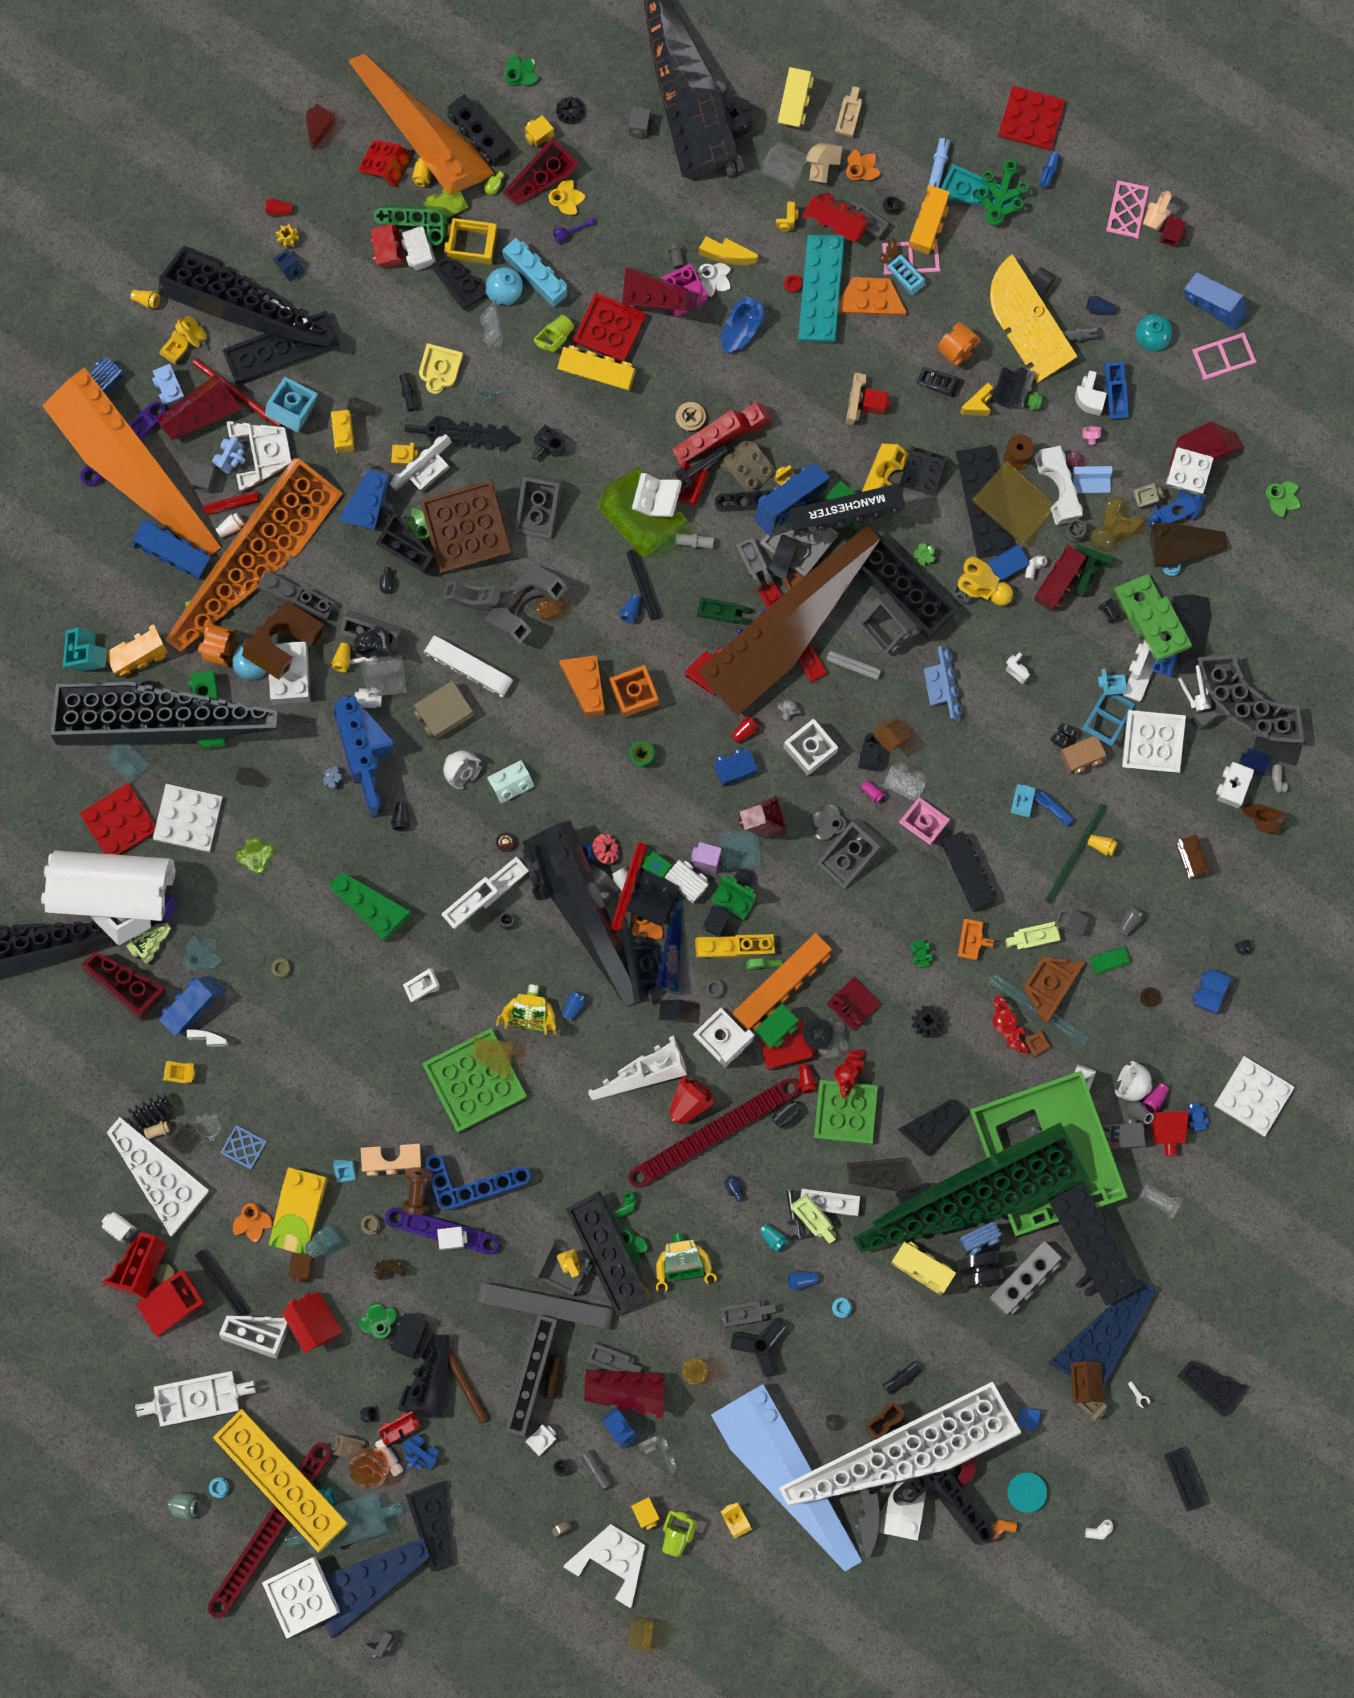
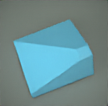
M333 1160L337 1183L356 1180L353 1161Z

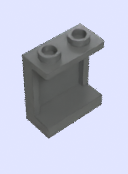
M547 1239L531 1272V1276L572 1296L575 1293L579 1294L584 1284L581 1280L584 1275L588 1276L592 1265L589 1264L590 1259L578 1254L583 1266L578 1276L571 1277L570 1272H563L557 1259L558 1254L569 1250Z

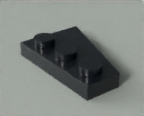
M446 256L432 264L433 271L462 310L488 296L485 290L486 285L480 282V279L476 276L473 277L466 272L464 267L450 257Z
M1192 1360L1177 1375L1221 1417L1228 1412L1248 1388V1386L1232 1381L1231 1378L1219 1375Z

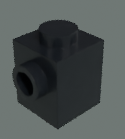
M712 905L704 922L703 930L721 937L730 917V913L727 912L728 909L717 905V907Z

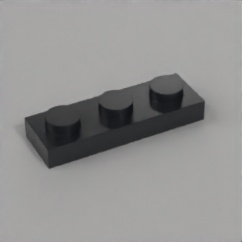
M1183 1447L1163 1454L1185 1510L1190 1511L1205 1505L1206 1503Z

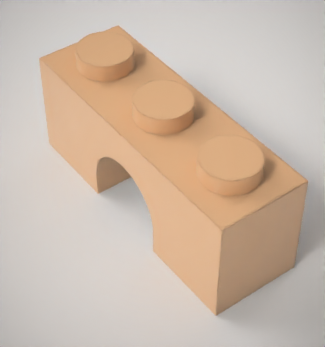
M400 1145V1155L394 1161L383 1159L381 1147L361 1148L362 1172L367 1173V1176H378L379 1172H386V1175H396L398 1171L409 1168H422L421 1145Z

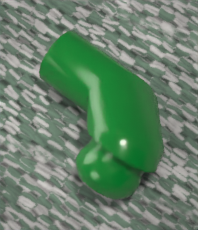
M627 1192L624 1195L623 1206L614 1210L618 1219L635 1210L637 1197L633 1192Z

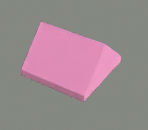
M919 797L899 823L931 845L950 819Z

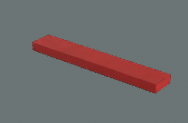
M772 577L771 585L764 581L761 583L762 588L757 590L767 609L782 597ZM809 643L797 661L810 683L827 675V672Z

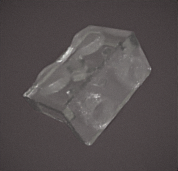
M894 762L883 787L912 801H916L920 797L929 778L922 771H914L908 768L909 766L903 762Z
M832 1017L824 1019L831 1024L834 1030V1038L828 1047L817 1049L819 1060L823 1061L839 1056H847L848 1043L845 1040V1026L841 1018ZM823 1028L819 1031L814 1030L815 1039L818 1037L823 1038L821 1035Z

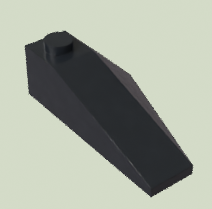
M1194 594L1173 596L1171 605L1192 644L1191 648L1178 653L1180 675L1197 673L1196 666L1199 665L1197 658L1203 657L1211 617L1209 599Z

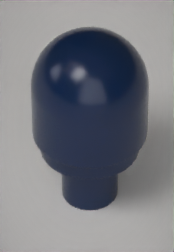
M728 1176L724 1182L725 1188L731 1196L735 1197L737 1202H741L744 1200L741 1193L743 1186L736 1176Z

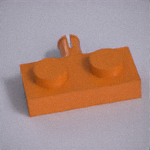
M969 919L963 920L958 958L976 961L981 945L993 948L994 939L983 938V922Z

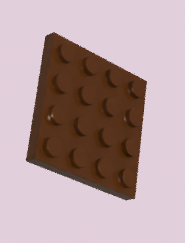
M487 480L420 500L439 573L512 553L493 480Z

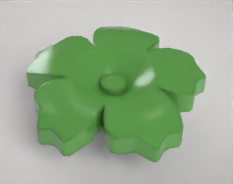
M924 543L919 544V549L915 550L914 557L919 558L918 562L920 565L926 566V563L934 562L936 558L931 554L935 553V547Z

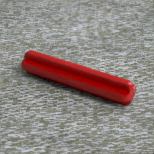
M254 491L204 505V511L206 515L253 504L259 502V496Z

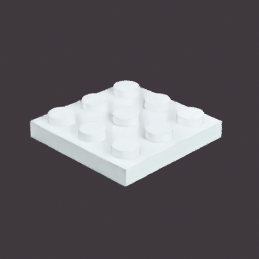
M1128 710L1122 767L1180 773L1186 715Z
M166 784L153 840L210 853L222 796Z
M1244 1056L1214 1106L1265 1137L1293 1091L1294 1086Z
M316 1556L262 1582L286 1639L340 1613Z

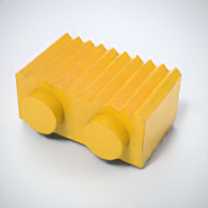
M350 411L331 412L336 453L354 452L355 446Z

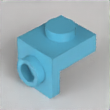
M1101 669L1102 676L1098 677L1099 688H1103L1104 695L1127 693L1125 674L1107 676L1106 670Z
M1017 784L1010 813L1029 817L1036 789L1027 785Z

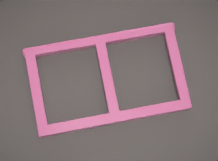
M897 242V246H909V242ZM882 243L883 253L886 252L888 243ZM938 244L934 250L936 268L915 269L918 273L941 271ZM908 248L909 263L914 267L912 249ZM885 263L884 275H892V273L888 271V263Z
M1244 332L1192 349L1203 380L1257 362ZM1242 338L1251 360L1231 367L1222 344ZM1218 346L1226 369L1206 375L1198 352Z

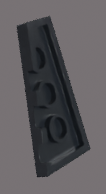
M444 1481L406 1494L420 1539L425 1538L431 1555L427 1559L431 1572L451 1565Z

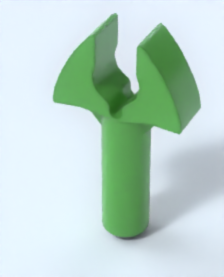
M763 958L750 959L746 961V968L751 970L779 968L783 962L782 960H763Z

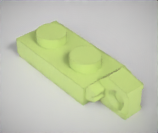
M1055 922L1020 929L1014 932L1015 937L1006 938L1005 943L1007 948L1017 946L1019 950L1058 942L1061 938L1058 928L1054 926Z
M805 1194L791 1204L793 1211L815 1236H823L829 1244L836 1240V1234L832 1230L834 1226L808 1194Z

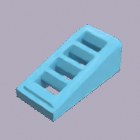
M899 255L887 265L890 272L911 296L925 286V279L902 255ZM903 263L902 267H900L898 270L895 269L897 266ZM908 269L906 273H904L902 276L900 275L903 271ZM913 275L912 278H910L908 281H906V279H907L909 276Z

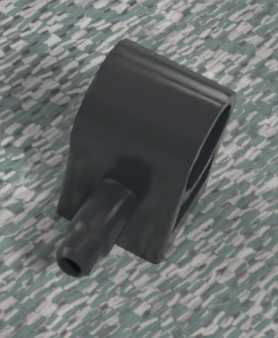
M544 424L534 436V443L538 446L532 455L534 460L540 457L544 451L553 457H559L565 452L564 438ZM553 443H559L561 445L559 448L551 447Z

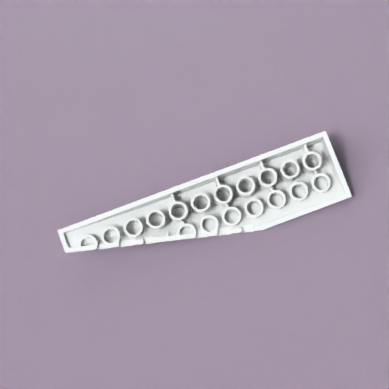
M991 1382L779 1487V1490L787 1506H792L951 1469L1021 1434V1431L994 1383Z

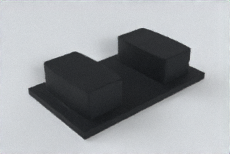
M1257 736L1252 753L1293 765L1299 743L1277 742Z

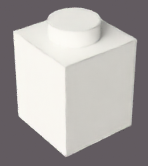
M462 1227L437 1229L439 1249L441 1251L464 1248V1243H467L466 1231H462Z

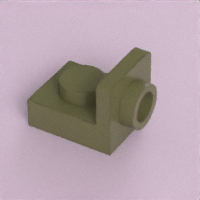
M1156 483L1133 490L1137 506L1140 509L1156 503H1164V490Z

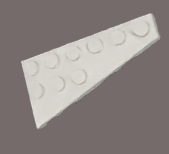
M119 1117L107 1133L172 1237L210 1191Z

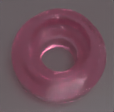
M1072 452L1066 456L1067 467H1080L1084 461L1083 455L1079 452Z

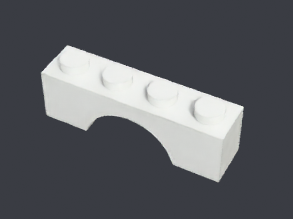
M1061 446L1039 450L1034 456L1039 474L1053 479L1059 489V499L1050 508L1055 524L1061 525L1078 520L1082 516L1083 510L1077 499V490L1071 480V471L1066 465L1065 453L1062 452Z

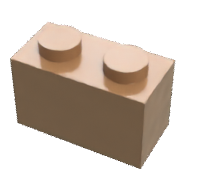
M1094 736L1064 748L1060 752L1069 774L1073 772L1079 774L1085 771V767L1089 765L1093 767L1103 763V759L1106 757L1099 739Z

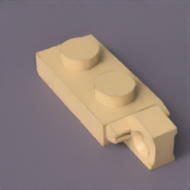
M853 86L851 95L845 96L835 134L853 138L862 104V99L858 98L860 88Z
M854 374L846 425H853L855 420H859L860 409L857 408L858 403H861L863 392H860V389L866 384L865 374Z

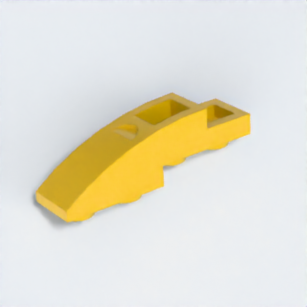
M774 934L695 938L696 958L713 957V959L775 954Z

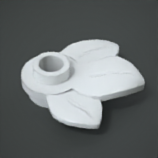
M703 264L698 269V277L709 297L713 296L715 290L727 291L730 289V283L726 275L730 272L731 268L726 264ZM709 271L711 274L709 276H705L704 272Z

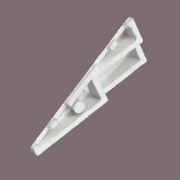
M675 1036L669 1037L670 1043L661 1048L657 1045L654 1047L655 1053L645 1057L642 1055L619 1070V1076L611 1082L605 1079L603 1087L596 1090L590 1089L588 1091L590 1098L595 1100L687 1075L686 1066Z

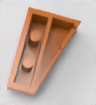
M597 655L559 660L560 667L585 717L605 715Z

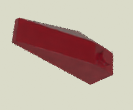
M552 137L502 193L515 205H518L566 178L577 167L579 162Z

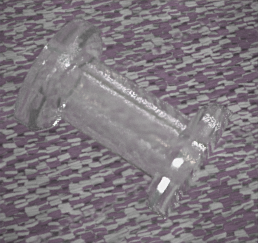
M1149 1178L1139 1193L1136 1202L1148 1201L1166 1212V1220L1170 1222L1180 1208L1184 1198L1181 1196L1171 1198L1153 1187L1154 1181Z

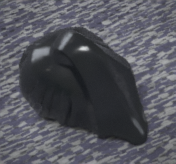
M374 626L368 631L357 635L353 641V651L367 659L372 656L381 657L385 654L396 658L390 647L389 636L382 627Z

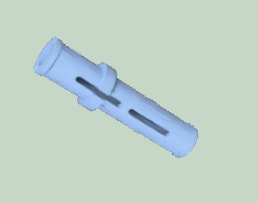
M945 138L939 139L937 152L933 157L935 161L929 185L937 188L940 186L944 165L948 160L947 152L950 140L947 139L945 142Z

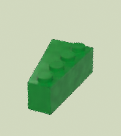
M343 872L328 885L384 942L412 916L409 910Z

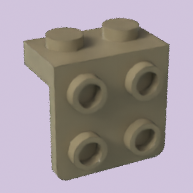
M749 441L740 443L737 446V450L734 453L728 454L723 459L724 462L720 464L724 471L730 472L745 492L755 491L775 473L774 467L756 443Z

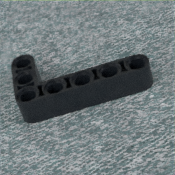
M948 1470L935 1472V1475L931 1473L909 1478L893 1493L894 1502L899 1506H905L914 1502L927 1489L931 1488L974 1544L982 1545L994 1539L995 1532L993 1527ZM917 1479L920 1480V1482H921V1487H919V1486L917 1485V1483H916V1480H917ZM943 1482L947 1485V1491L943 1488ZM903 1491L907 1494V1500L903 1497ZM955 1499L959 1500L960 1507L956 1505ZM968 1514L972 1517V1523L968 1520ZM981 1530H982V1531L984 1532V1534H985V1538H984V1539H983V1538L981 1537V1535H980V1531H981Z

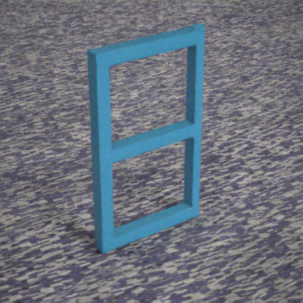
M1103 692L1082 730L1112 746L1127 721V713L1121 721L1099 709L1106 696ZM1118 694L1109 695L1129 706L1128 710H1133L1135 707V703ZM1095 713L1119 725L1112 739L1088 727Z

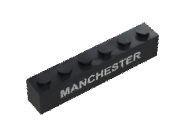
M900 483L788 509V515L794 536L804 537L809 535L810 532H824L834 526L842 528L851 522L858 524L868 518L879 519L885 514H899L905 509V501Z

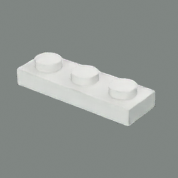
M808 1189L801 1190V1197L808 1194L822 1212L858 1217L860 1196Z

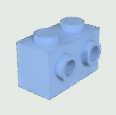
M168 364L153 370L155 377L152 380L156 389L159 387L162 393L159 396L163 405L167 404L170 409L181 401L184 395L171 365Z

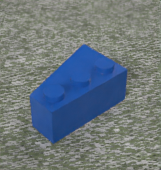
M211 976L193 978L187 984L188 988L174 998L175 1002L172 1006L169 1005L162 1011L163 1015L159 1020L174 1036L181 1035L199 1018V1015L206 1007L209 1009L213 1005L211 1002L217 995L222 996L225 993Z

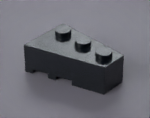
M394 511L375 544L427 575L436 558Z

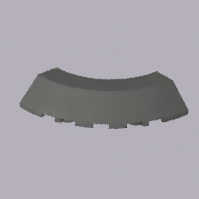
M1236 654L1197 658L1203 682L1210 696L1223 713L1233 722L1265 739L1285 743H1304L1300 705L1274 703L1263 698L1264 696L1250 687L1244 680Z

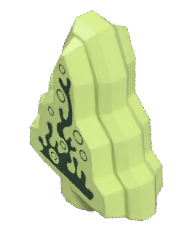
M168 923L156 924L129 940L130 943L126 946L134 958L140 956L148 964L154 959V953L160 949V942L167 937L171 927Z

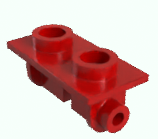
M413 1411L405 1412L395 1421L383 1424L377 1432L382 1437L381 1439L385 1445H391L402 1438L399 1433L401 1430L407 1436L418 1430L417 1427L420 1424Z

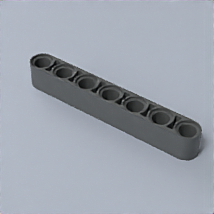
M486 1283L480 1284L477 1303L480 1304L484 1303L494 1307H503L519 1312L523 1311L529 1314L547 1316L548 1318L558 1320L562 1319L578 1324L582 1323L610 1330L614 1310Z

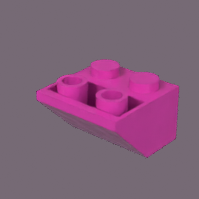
M691 263L661 277V279L697 292L696 307L707 302L708 294ZM670 309L674 318L688 312Z

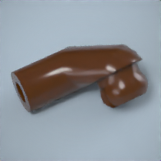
M897 239L888 240V250L880 255V261L883 264H889L897 258Z

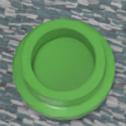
M1034 392L1032 395L1030 394L1027 399V405L1031 411L1034 409L1038 410L1041 405L1042 396L1038 395L1037 392Z

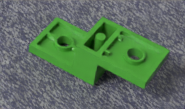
M1149 574L1114 588V592L1137 638L1144 637L1156 662L1191 648L1192 644L1167 597L1161 599ZM1140 594L1144 597V600L1137 602L1134 596ZM1162 634H1169L1171 639L1163 641L1160 636Z

